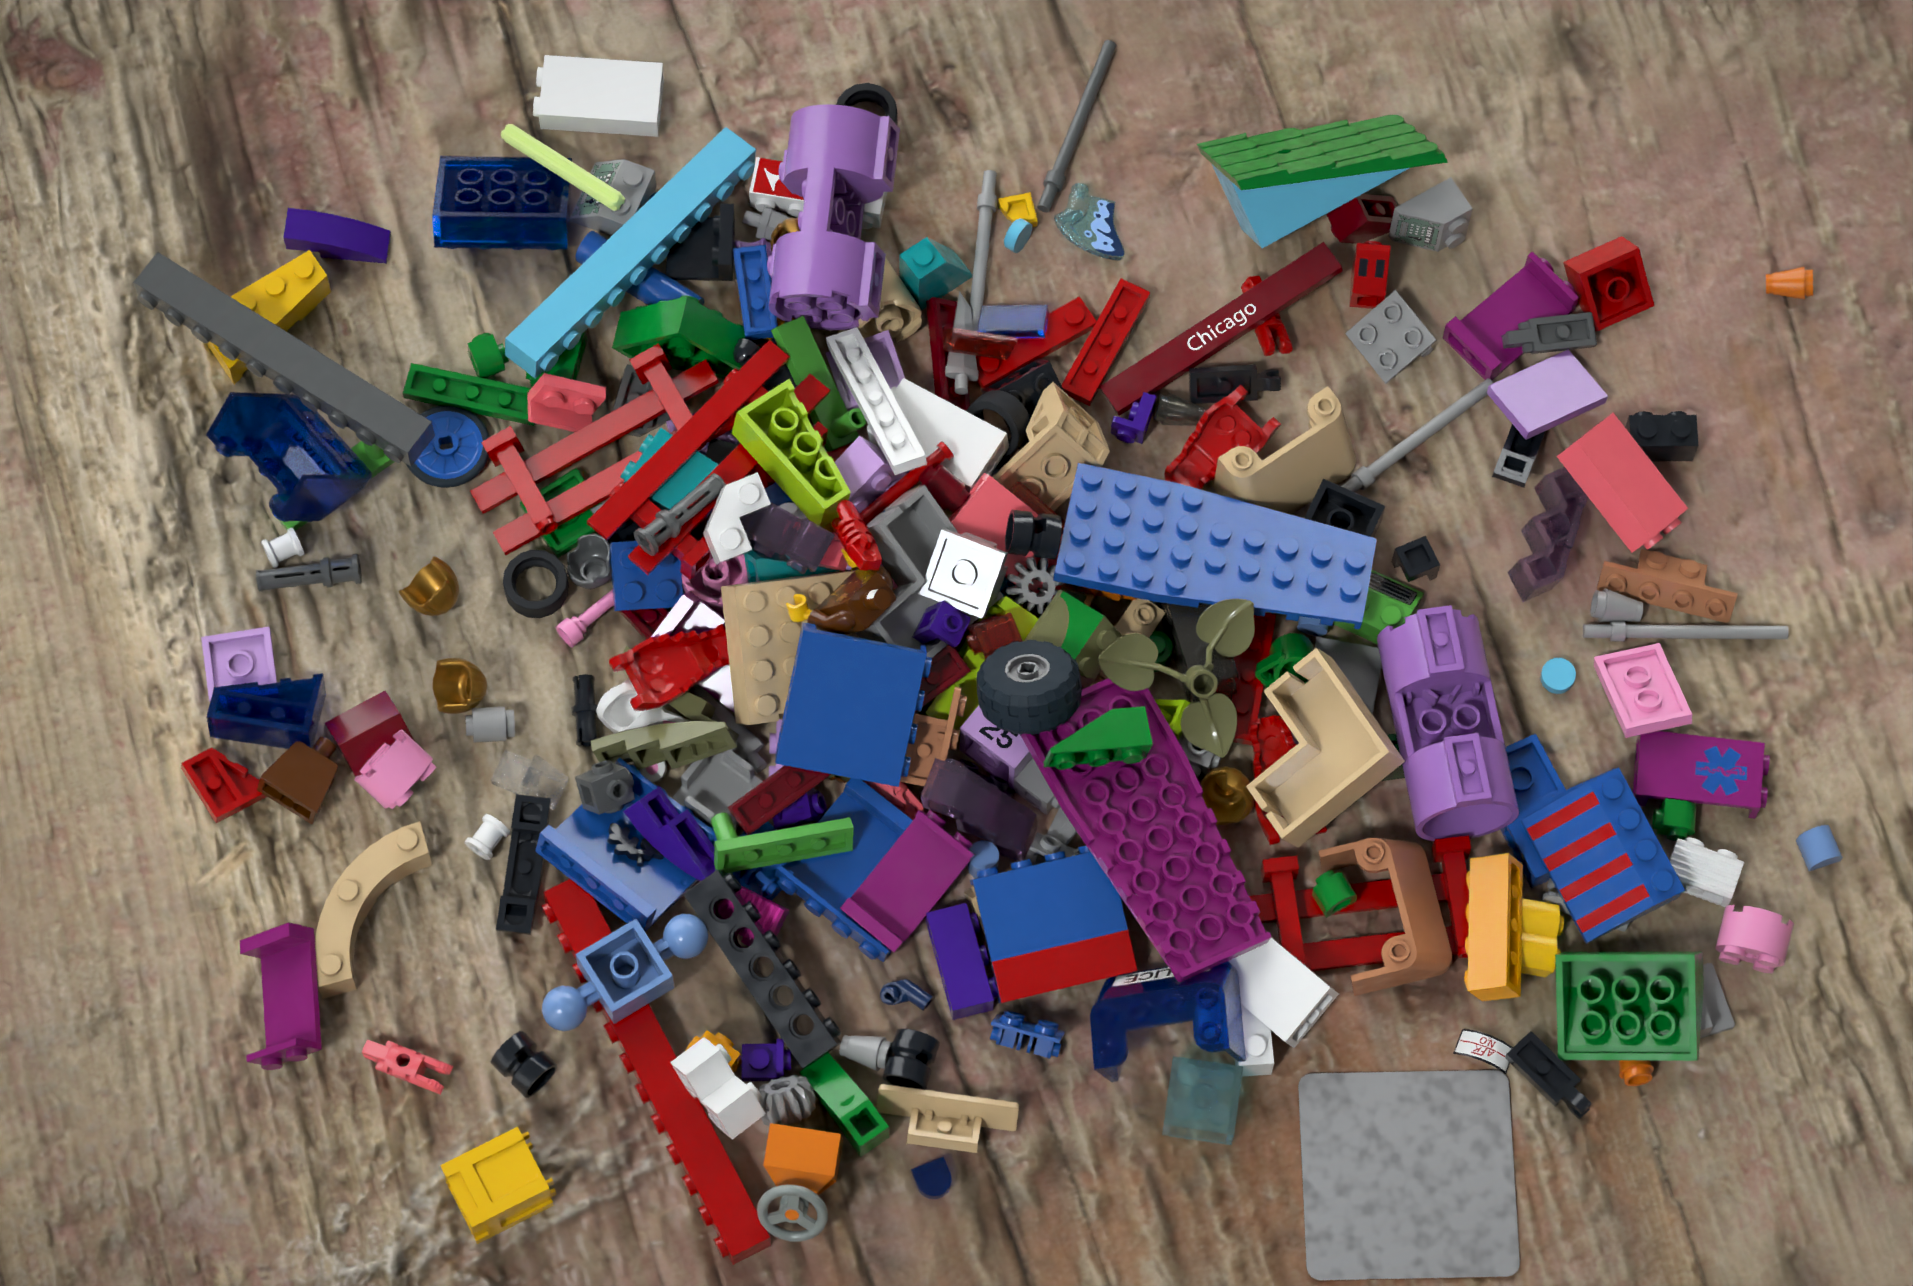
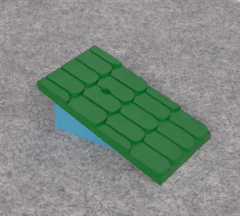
M1386 115L1350 124L1348 120H1343L1303 130L1286 128L1250 137L1243 133L1197 144L1200 153L1211 162L1241 229L1261 248L1270 245L1409 168L1448 163L1445 154L1438 148L1437 144L1428 141L1424 134L1418 133L1413 125L1407 124L1404 118L1399 115Z

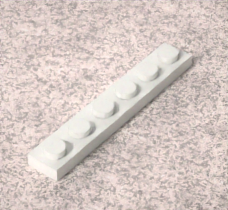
M858 327L826 337L828 349L894 475L927 465L926 455Z

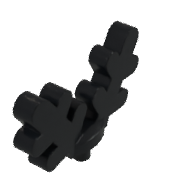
M617 823L610 824L608 829L610 835L607 842L609 844H617L614 849L615 854L627 855L629 859L637 861V866L639 867L644 865V861H650L651 858L660 860L664 858L645 838L642 839L640 844L642 849H636L639 839L632 837L629 840L630 829L628 827L621 829Z

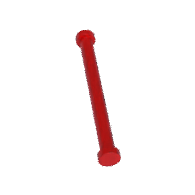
M943 441L936 445L938 449L926 458L927 465L912 469L860 512L866 525L903 493L917 484L920 474L930 464L935 467L946 459L950 461L954 458L953 453Z

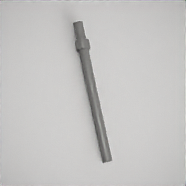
M992 170L984 171L982 192L978 195L977 199L979 221L970 307L973 331L978 332L981 329L992 214L997 208V196L995 195L997 173ZM974 333L975 353L978 354L980 334Z
M1487 378L1368 467L1362 466L1352 473V478L1341 487L1353 492L1359 489L1365 490L1375 482V477L1487 396L1488 386L1493 384V381Z
M1611 621L1610 624H1583V638H1610V641L1624 642L1625 638L1788 639V626L1626 625L1625 621Z

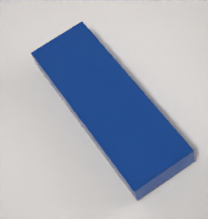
M766 245L733 248L745 339L773 338L771 330L777 327L778 323L777 316L773 315L769 310L771 276L767 269L768 256Z

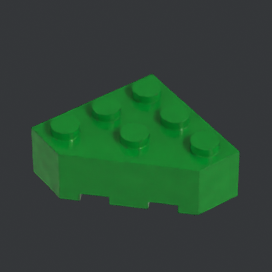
M683 295L678 299L659 301L656 304L637 306L635 309L622 311L612 348L631 359L659 343L672 369L686 371L706 359L711 369L715 371V376L725 379L733 369L739 370L742 367L740 363L734 361L733 351L740 338L745 339L743 325L734 324L725 319L721 312L710 310L701 305L697 298ZM758 339V340H750V341L756 343L757 345H758V343H759V339Z

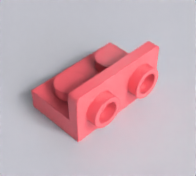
M544 373L527 393L528 421L576 432L592 423V414L606 399V387Z

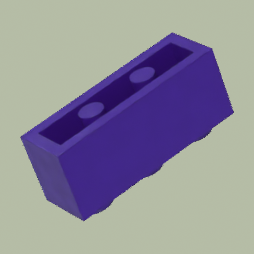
M967 903L927 912L926 926L952 1020L992 1011L993 999L998 998V991L994 978H987L984 966L989 965V959L985 945L978 946L975 934L980 933L976 913H969Z

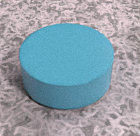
M1022 218L1015 220L1005 235V248L1015 253L1020 252L1030 238L1032 224Z
M1550 659L1542 668L1540 675L1541 683L1551 693H1565L1573 686L1576 671L1574 666L1566 659Z

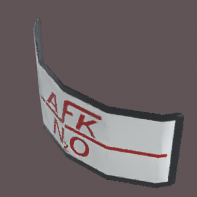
M1462 1029L1453 1054L1481 1060L1506 1074L1510 1062L1505 1056L1513 1047L1489 1034Z

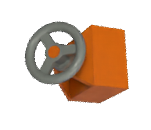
M770 1123L763 1166L776 1187L766 1191L757 1205L758 1219L770 1234L785 1241L801 1242L816 1237L824 1230L828 1221V1211L819 1195L837 1182L843 1146L841 1134ZM782 1196L779 1211L768 1213V1206L771 1201ZM809 1203L816 1209L817 1220L807 1215ZM785 1221L798 1223L806 1228V1230L790 1231L776 1224Z

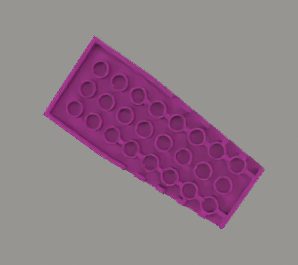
M1108 678L1082 689L1080 706L1066 723L1057 726L1056 729L1049 732L1044 731L1040 732V734L1020 735L1063 812L1178 982L1185 981L1268 943L1271 933L1270 931H1265L1258 916L1260 910L1256 902L1251 901L1245 889V878L1241 870L1237 871L1229 855L1231 849L1227 840H1222L1216 827L1217 819L1212 809L1207 808L1202 798L1203 790L1192 766L1148 688L1140 691H1130L1119 687ZM1145 706L1153 743L1146 759L1133 764L1114 761L1099 767L1079 764L1065 770H1059L1056 767L1044 768L1043 762L1051 747L1109 710Z

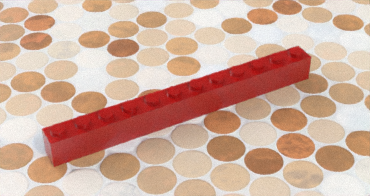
M571 879L543 892L546 903L541 905L549 924L556 922L561 933L556 936L564 953L571 952L575 960V954L612 933L593 896ZM577 963L573 964L572 968L581 984L587 982ZM598 1000L593 1003L592 1007L597 1014L602 1011L608 1022L603 1025V1028L612 1044L618 1042L623 1051L618 1056L626 1073L633 1072L639 1082L634 1087L642 1104L644 1105L649 1102L655 1113L650 1116V1119L657 1133L660 1135L665 1132L670 1142V1145L666 1146V1150L673 1164L681 1163L686 1173L681 1178L689 1195L697 1194L702 1204L697 1209L705 1226L713 1225L718 1235L713 1240L722 1258L729 1256L734 1265L770 1247L771 1238L767 1230L761 1225L757 1211L698 1097L693 1098L670 1063L677 1057L650 1005L643 1006L614 1024L600 1001Z

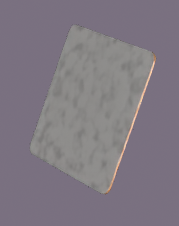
M1498 1070L1310 1073L1300 1079L1298 1097L1306 1269L1311 1278L1317 1281L1506 1278L1516 1274L1520 1266L1509 1081L1504 1073Z

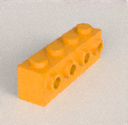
M1509 853L1470 858V871L1466 875L1469 889V904L1466 906L1469 936L1465 940L1468 970L1465 971L1464 981L1467 991L1482 1002L1521 997L1523 864Z

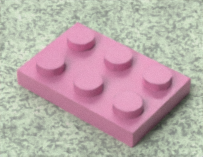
M1660 643L1594 657V668L1625 738L1692 724V712Z

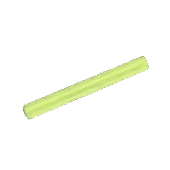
M508 124L501 131V138L506 143L611 210L617 211L625 203V197L619 191L515 125Z

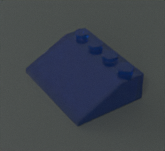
M440 156L432 214L434 248L568 250L571 183L530 157Z

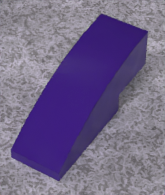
M288 208L283 239L286 249L319 252L321 258L387 264L391 231L347 217Z
M660 786L623 811L635 828L656 850L690 876L702 881L716 871L713 844L689 810L686 809L679 814Z

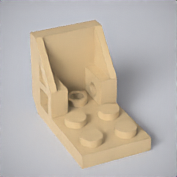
M1052 382L1043 390L1025 430L1030 442L1008 461L993 478L1011 493L1016 489L1013 494L1022 502L1024 501L1038 515L1040 513H1049L1044 507L1053 513L1071 496L1078 463L1102 467L1110 450L1099 423ZM1036 500H1038L1044 507L1041 508V505Z

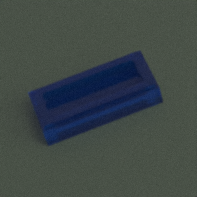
M1048 305L982 306L978 332L1011 336L1008 338H1045L1049 317ZM979 334L980 339L1003 338Z

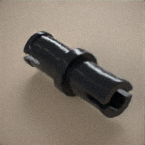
M588 674L573 677L575 705L572 707V716L576 717V745L583 747L591 746V740L597 739L596 708L598 705L595 704V677Z

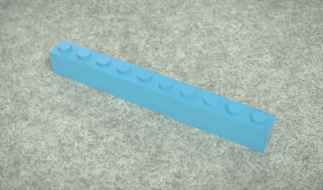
M725 127L505 338V356L535 379L543 371H550L557 363L559 356L566 349L571 350L576 346L581 338V334L587 328H594L602 319L603 313L610 306H617L624 298L625 292L633 284L637 286L643 281L650 267L655 263L660 264L667 257L669 249L676 242L682 243L688 237L691 228L698 221H705L711 214L713 207L720 200L725 201L732 194L734 186L741 179L745 181L752 175L755 167L756 149Z

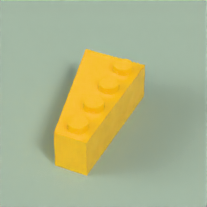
M308 250L230 297L287 332L298 320L301 321L330 294L331 288L327 274L312 252ZM209 341L207 343L208 347L235 385L243 377L242 374L248 369L246 364L237 358L235 360L227 358L219 351L218 346Z

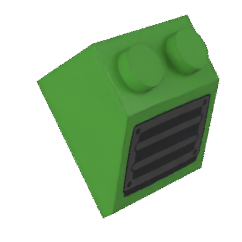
M1371 570L1361 628L1354 629V624L1334 621V625L1377 644V636L1386 626H1393V629L1406 623L1405 617L1415 614L1424 593Z

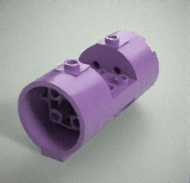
M813 105L801 108L793 113L790 123L788 148L784 151L783 162L779 165V178L792 194L803 197L804 207L803 211H800L798 215L800 231L788 233L778 238L776 244H773L772 256H769L767 261L768 273L772 277L769 310L777 318L790 322L792 317L797 319L804 316L809 328L846 330L859 327V319L868 322L869 318L879 317L886 254L875 242H865L860 239L864 204L878 200L884 192H893L900 129L890 116L880 117L863 109L843 105Z
M1451 605L1419 609L1416 614L1405 617V624L1393 629V626L1388 625L1377 636L1400 755L1405 760L1402 766L1415 830L1419 837L1430 841L1468 835L1470 839L1484 836L1511 824L1518 817L1519 808L1479 621L1474 614L1463 617L1461 610L1452 609Z

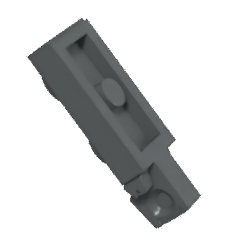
M1592 312L1528 319L1526 322L1518 324L1519 330L1507 331L1505 335H1501L1503 349L1522 347L1523 354L1592 348L1597 345Z

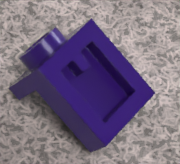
M1143 392L1140 403H1133L1128 420L1114 416L1111 423V434L1125 443L1137 442L1143 444L1155 410L1156 396Z
M943 600L926 608L912 637L922 644L937 638L951 647H956L959 645L970 623V617Z
M814 788L806 792L773 817L774 828L781 830L809 822L818 823L825 814L824 812L827 811V804L823 794Z
M777 1039V1044H742V1081L776 1080L784 1076V1070H791L790 1049H784L783 1039Z

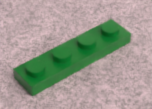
M414 363L410 365L403 389V397L405 399L438 406L458 407L475 414L532 426L535 424L528 421L527 393L531 388Z

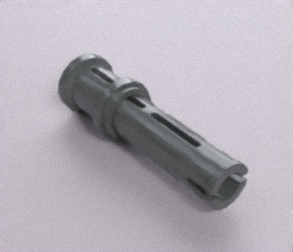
M715 473L711 474L708 479L688 493L668 511L660 510L656 513L655 519L643 529L638 528L634 532V537L639 546L651 556L658 553V547L669 538H676L680 534L682 525L719 496L721 489L726 485L723 479ZM701 497L697 502L690 506L694 501Z
M352 554L351 558L337 560L325 557L317 564L256 570V580L259 592L323 583V586L328 588L333 587L334 583L350 581L361 584L362 572L359 555Z

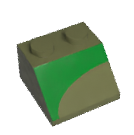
M1058 590L1024 641H1046L1053 643L1054 646L1063 648L1076 660L1079 666L1082 689L1091 686L1102 670L1098 662L1099 655L1115 640L1122 637V635L1104 615L1065 591Z

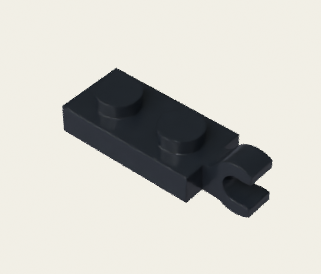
M1256 364L1189 368L1190 403H1217L1231 394L1240 384L1248 391L1247 396L1242 401H1257V391L1281 390L1279 370L1269 369L1257 374Z
M1532 1031L1506 1054L1505 1058L1555 1107L1563 1100L1578 1119H1581L1590 1110L1591 1102L1576 1089L1581 1079Z

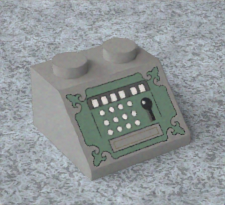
M625 159L596 162L590 174L619 191L625 197V203L621 205L619 210L613 211L582 191L570 217V222L612 236L652 198L656 189L655 170Z
M1450 177L1395 207L1389 237L1394 242L1436 252L1446 247L1452 249L1465 240L1473 208Z

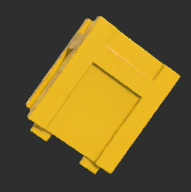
M518 1126L440 1165L446 1184L477 1244L554 1206L551 1197L557 1195L555 1188L551 1190L549 1186L554 1184L551 1177L545 1181L530 1152L533 1149L531 1142L528 1144L525 1142V1140L530 1138L528 1131L521 1134Z

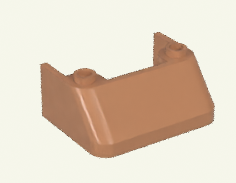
M1368 838L1318 851L1322 873L1356 864L1369 873L1389 870L1405 934L1394 936L1384 943L1382 947L1384 967L1350 975L1354 996L1439 976L1449 970L1452 964V952L1424 849L1419 844L1412 841Z

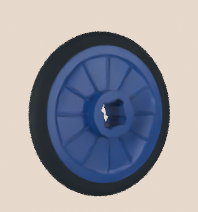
M437 406L422 412L420 415L432 422L435 436L412 466L407 465L409 470L422 482L441 488L460 486L474 479L483 470L489 458L481 443L490 437L484 423L474 413L453 406ZM452 443L453 448L441 450L440 445Z

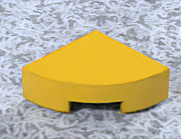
M1030 192L998 199V206L1008 220L1014 222L1022 218L1031 223L1032 227L1038 226Z

